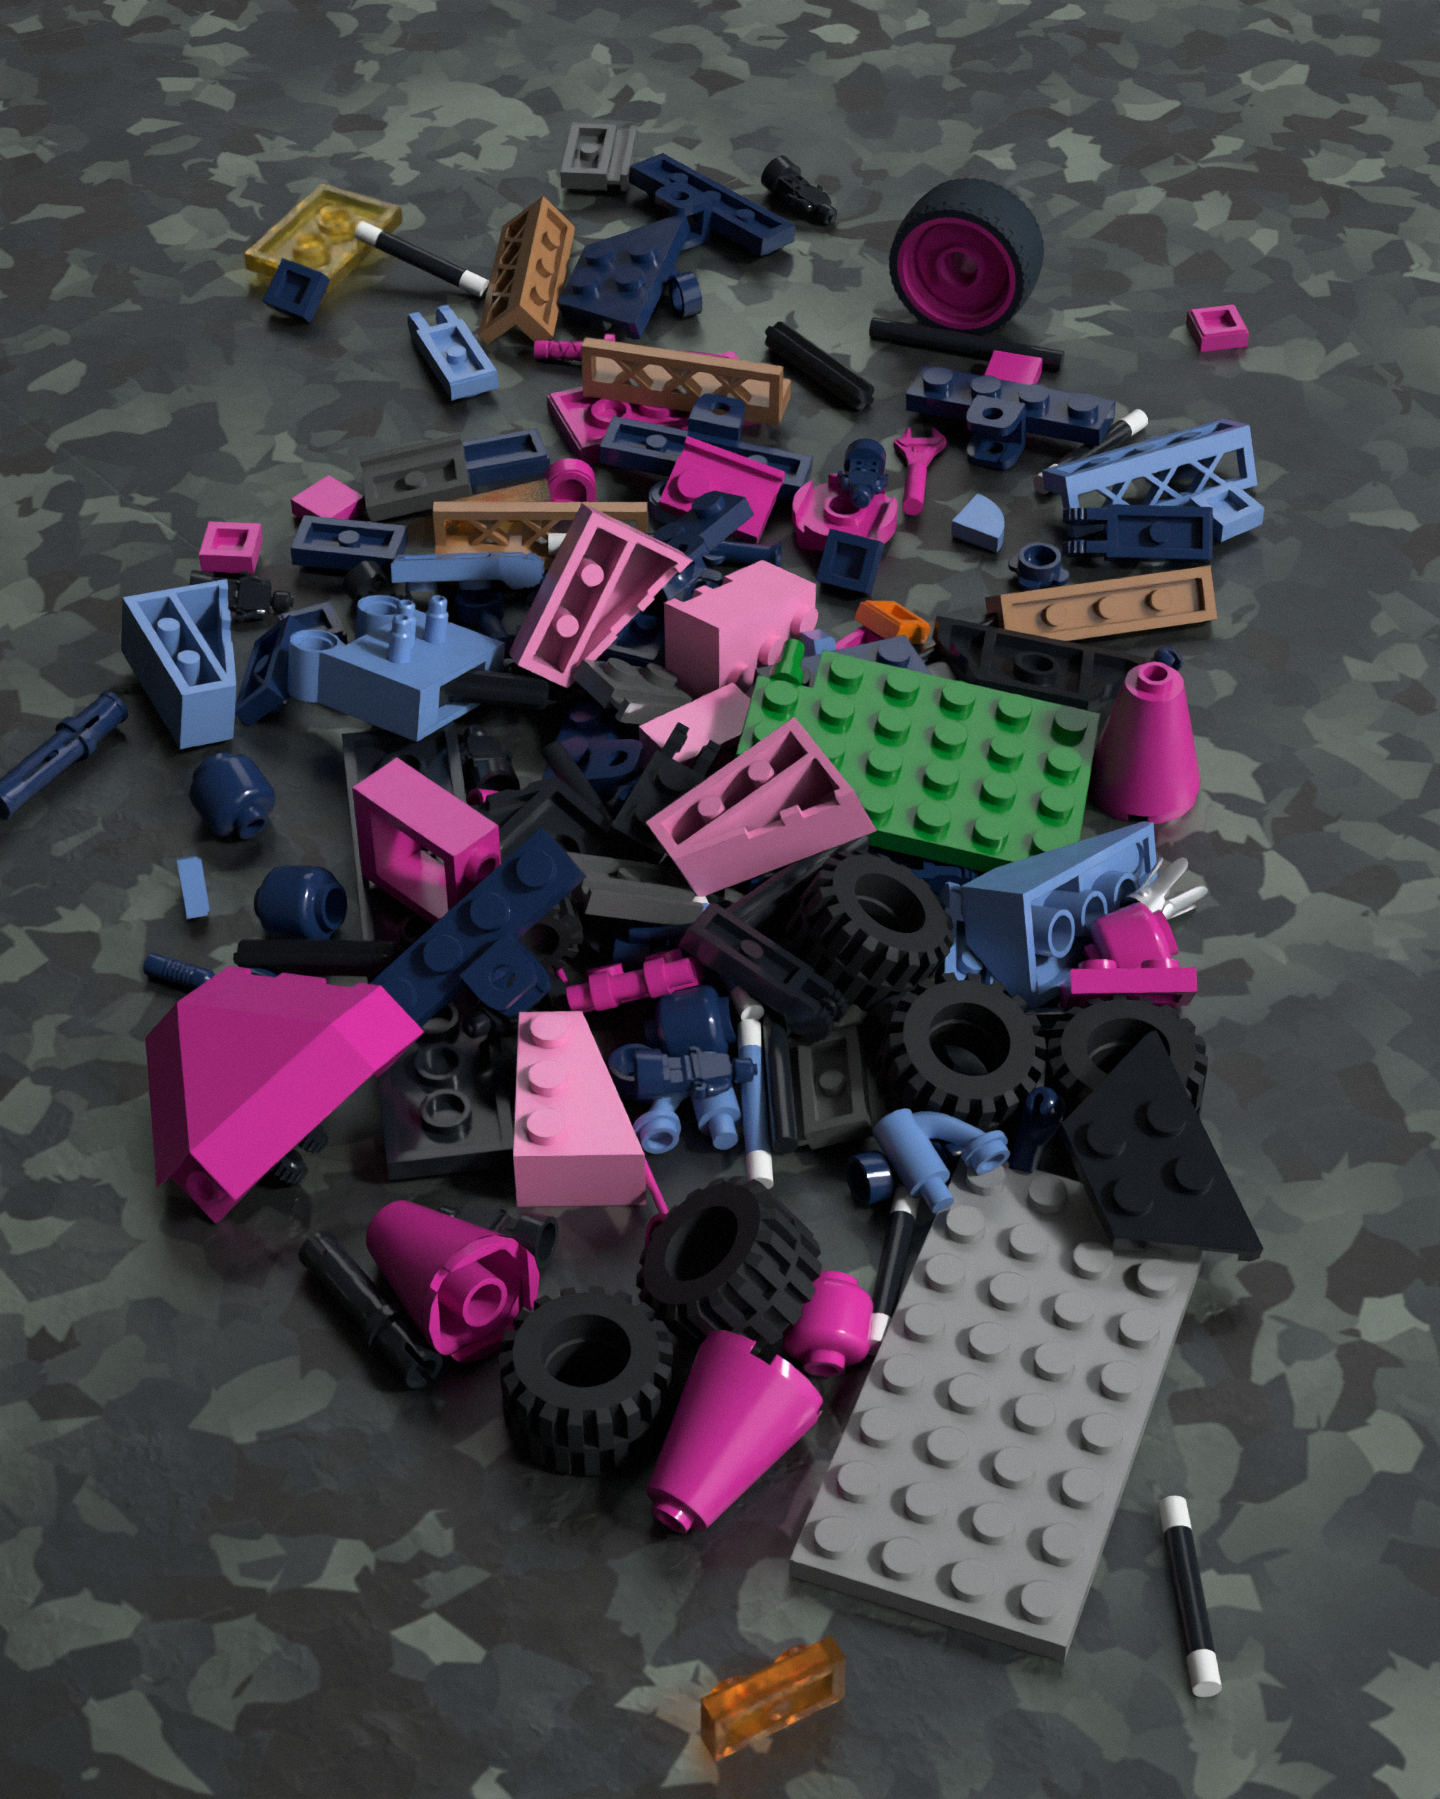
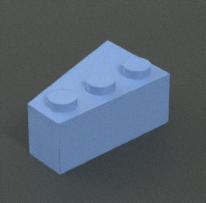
M227 579L122 598L121 652L179 749L204 746L209 743L233 739L236 674L233 642H231V616L228 608Z

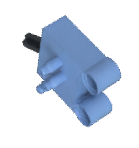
M372 595L360 599L357 605L355 640L345 646L340 645V639L336 635L314 629L295 632L290 636L287 692L291 697L304 702L322 704L416 742L481 704L543 710L548 704L549 680L541 676L504 673L505 643L448 622L447 600L440 595L432 596L429 599V610L426 613L416 610L415 604L410 600H399L398 598L385 595Z

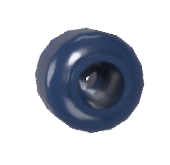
M223 752L212 755L196 768L192 777L193 782L190 787L189 797L193 807L214 835L224 839L236 836L248 839L258 835L266 828L270 820L268 816L273 811L276 802V796L273 787L251 758L243 754Z
M283 865L274 867L266 875L254 897L255 913L260 919L261 926L265 932L273 939L328 940L336 929L343 924L348 907L345 889L331 871L321 866Z
M700 984L676 990L670 995L658 997L654 1006V1016L644 1020L648 1047L651 1049L660 1048L661 1053L667 1054V1057L689 1055V1047L692 1046L699 1047L704 1052H722L729 1055L731 1045L738 1044L736 1028L738 1021L730 995L721 996L719 991L710 984Z

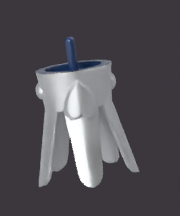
M1160 857L1141 887L1120 901V909L1140 902L1149 907L1152 912L1160 909L1166 919L1169 920L1196 908V905L1191 904L1204 897L1208 889L1204 886H1197L1165 901V898L1169 895V889L1187 869L1188 861L1186 858L1177 859L1149 884L1163 862V858Z

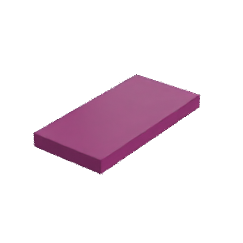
M734 351L719 354L726 358L739 360ZM583 386L547 395V409L576 458L588 465L599 462L600 445L613 416L688 431V421L691 412L583 396ZM744 420L742 427L758 424L759 422Z

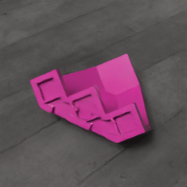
M226 967L179 1000L145 1038L156 1187L158 1188L172 1177L215 1224L218 1223L274 1165L373 1074L379 1077L390 1068L424 1031L381 985L357 983L353 987L326 984V978L281 973L277 977L252 975L250 968Z

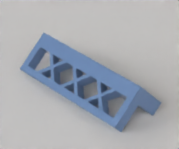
M1220 419L1042 470L1044 489L1061 495L1063 510L1074 507L1080 508L1078 495L1093 490L1106 498L1101 508H1105L1107 504L1129 505L1121 497L1132 479L1139 477L1152 484L1140 505L1188 506L1191 497L1229 481H1233L1242 490L1258 485L1250 425L1228 419ZM1236 450L1240 476L1223 480L1214 474L1213 471L1224 453ZM1206 458L1203 465L1197 462L1198 460ZM1187 464L1198 473L1187 491L1177 493L1167 484L1178 466ZM1160 472L1157 478L1151 474ZM1207 480L1213 482V484L1204 486ZM1114 485L1111 491L1105 488ZM1162 493L1167 495V497L1159 499ZM1066 524L1067 535L1077 538L1104 530V524L1093 526H1071Z

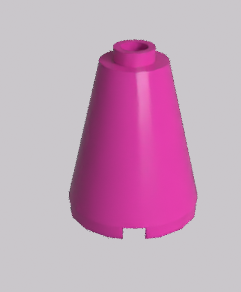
M1148 662L1132 668L1124 679L1094 749L1087 794L1099 809L1115 819L1128 822L1130 814L1148 816L1147 822L1161 824L1180 818L1194 806L1200 789L1201 778L1184 680L1180 673L1172 667L1161 662Z
M405 1200L395 1201L383 1207L374 1216L366 1233L368 1252L427 1343L442 1355L451 1356L455 1361L470 1363L491 1356L502 1348L501 1341L505 1331L514 1330L512 1325L513 1319L520 1313L523 1307L529 1311H532L540 1279L536 1260L522 1244L511 1237Z
M725 1330L710 1331L705 1341L700 1344L646 1490L648 1497L654 1503L651 1508V1513L668 1528L681 1534H686L689 1528L699 1531L706 1530L816 1424L822 1412L819 1410L823 1404L822 1397L809 1379L791 1363L777 1354L770 1365L750 1354L757 1342L745 1336Z

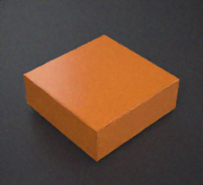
M865 600V602H860L854 617L856 621L884 639L906 635L911 644H925L932 628L928 622L895 601Z

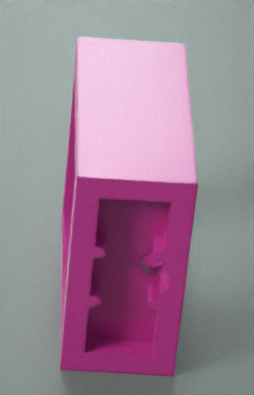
M395 758L352 787L361 874L432 925L439 921L501 864L499 826L399 758ZM420 845L444 861V865L422 851Z

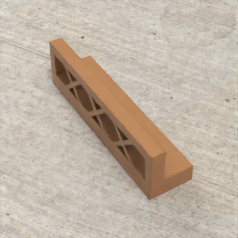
M544 196L540 197L502 226L478 331V336L487 345L514 325H517L534 343L536 340H550L554 337L559 312L558 300L563 291L575 226Z
M585 337L581 345L583 396L692 412L697 399L703 394L710 393L742 400L745 404L744 420L773 425L780 424L791 397V379L783 378V366ZM716 409V410H712V411H711V412H713L714 414H718V415H723V414H727V413H728V412H726V411H724V410H721V409Z
M434 502L435 554L480 552L536 553L544 561L543 565L546 567L544 572L546 574L556 555H549V533H558L552 527L560 520H574L581 503L616 520H636L637 530L648 533L647 502ZM446 520H467L478 529L471 535H447ZM507 520H520L531 529L524 535H508L499 526ZM491 580L492 586H508L502 580ZM437 581L439 586H459V581Z
M1211 565L985 597L987 613L997 612L999 628L1062 641L1217 620Z

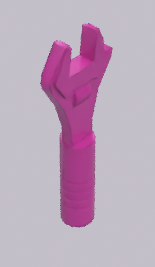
M934 427L931 429V438H911V429L908 428L901 438L894 439V449L905 458L908 466L902 504L904 512L908 515H918L922 512L927 466L946 446L945 436Z

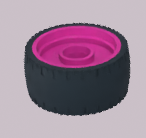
M956 178L953 181L943 182L932 188L916 202L896 232L889 255V274L892 278L891 283L894 285V291L898 294L899 300L903 302V306L909 310V313L913 314L918 321L923 322L922 324L925 326L977 336L990 334L1007 324L1020 311L1038 281L1044 260V239H1042L1039 223L1036 222V218L1032 215L1029 207L1027 208L1025 203L1016 194H1012L1010 190H1006L1003 186L996 185L992 181L988 182L985 179L979 180L978 178Z

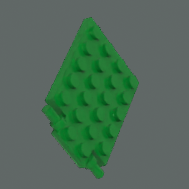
M788 639L783 643L779 662L771 667L769 677L757 676L735 758L795 717L856 793L877 830L868 834L870 846L987 873L994 868L1080 841L1099 725V713L822 650L814 686L811 688L802 685L804 673L801 669L805 645L797 639Z

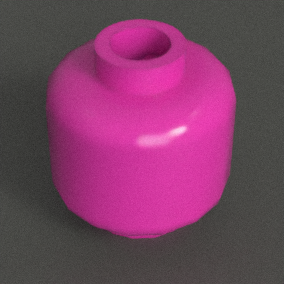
M1140 902L1133 903L1094 920L1090 932L1093 943L1083 947L1087 960H1113L1116 962L1117 968H1141L1143 961L1159 958L1171 959L1172 956L1179 953L1174 935L1163 912L1160 909L1152 912L1149 907Z
M821 1271L820 1277L812 1283L816 1290L811 1301L803 1305L800 1310L803 1314L794 1325L790 1324L783 1331L782 1344L789 1356L804 1363L803 1369L807 1373L820 1377H836L844 1373V1367L853 1366L864 1360L869 1352L873 1302L867 1291L858 1286V1281L853 1276L837 1271Z

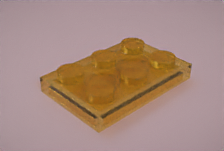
M321 183L244 253L246 270L273 279L282 258L324 273L330 279L324 293L328 294L375 249L354 238L358 224L361 221H365L391 234L403 223L401 206Z

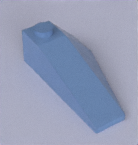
M1142 821L994 868L961 886V914L965 922L966 944L1000 983L1006 985L1005 990L1011 997L1018 994L1027 1003L1025 1008H1039L1060 995V984H1064L1070 969H1073L1085 955L1083 947L1093 943L1090 932L1094 920L1119 910L1120 901L1141 887L1156 864L1154 822ZM1157 871L1150 880L1149 884L1152 883L1158 877Z

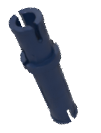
M103 691L94 702L75 717L67 716L56 725V733L5 774L0 779V818L9 819L17 809L50 784L53 779L77 759L85 760L91 756L97 749L96 743L128 718L127 708L121 699L110 691ZM48 762V763H47L46 765H44L40 770H38L33 776H31L27 781L24 782V780H25L26 778H28L32 773H34V772H35L38 768H40L44 763Z

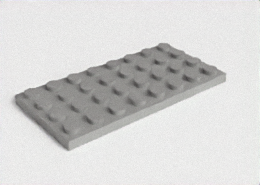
M960 1157L948 1185V1189L954 1197V1202L950 1207L937 1212L791 1555L789 1576L1064 1663L1206 1251L1199 1250L1197 1256L1170 1254L1161 1248H1150L1146 1251L1112 1248L1082 1182L1036 1169L1032 1173L1011 1169L1007 1161L993 1171L977 1174L974 1168L966 1166Z

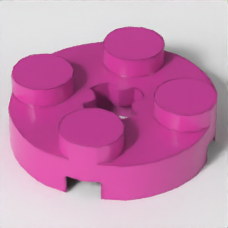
M838 473L828 475V483L820 484L813 488L812 480L805 483L796 492L792 503V525L796 531L797 544L805 550L824 551L830 529L878 540L884 544L895 533L898 503L894 496L891 500L885 494V488H883L880 494H875L870 504L863 509L855 508L851 504L848 492H844L841 489V485L837 483ZM843 512H850V513H852V514H849V515H842Z

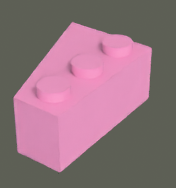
M581 503L508 652L518 666L568 689L575 682L573 676L582 659L596 660L618 638L616 635L640 610L643 612L655 600L654 596L677 572L681 573L693 560L680 550Z
M795 717L646 821L667 855L698 897H704L877 831L854 790Z
M582 1011L519 1012L513 1148L517 1207L646 1205L645 1154Z

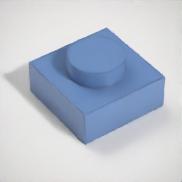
M1233 481L1226 482L1190 498L1189 506L1213 507V536L1220 542L1262 525L1264 507Z

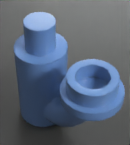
M731 1081V1087L727 1092L719 1095L706 1094L704 1099L701 1100L695 1099L694 1090L664 1093L663 1099L654 1100L649 1111L641 1115L633 1125L639 1143L646 1152L652 1154L667 1152L677 1145L681 1132L679 1117L674 1112L684 1099L691 1098L700 1132L712 1138L715 1148L725 1150L733 1147L738 1142L736 1129L742 1122V1116Z
M900 1109L882 1118L872 1130L873 1136L912 1198L923 1197L932 1213H937L950 1207L954 1202V1197L945 1185L950 1177V1172L933 1147L930 1139H942L964 1147L961 1158L966 1166L973 1167L977 1174L993 1171L1001 1166L1010 1156V1152L1006 1147L1008 1139L1002 1131L996 1130L985 1133L962 1120L939 1112L920 1111L912 1113L910 1109Z

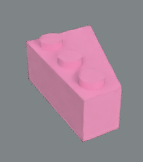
M761 560L724 576L723 585L712 589L703 585L694 589L693 598L688 601L681 602L674 598L664 602L665 668L676 675V684L693 699L692 701L732 682L746 694L753 683L755 669L779 662L783 643L786 640H800L802 638L801 632L814 630L818 620V611L815 608L816 584Z

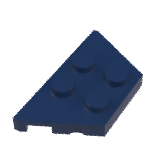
M678 214L586 245L558 300L563 318L578 323L587 322L592 327L607 331L612 327L611 324L624 327L627 338L633 340L641 339L690 232L686 214Z

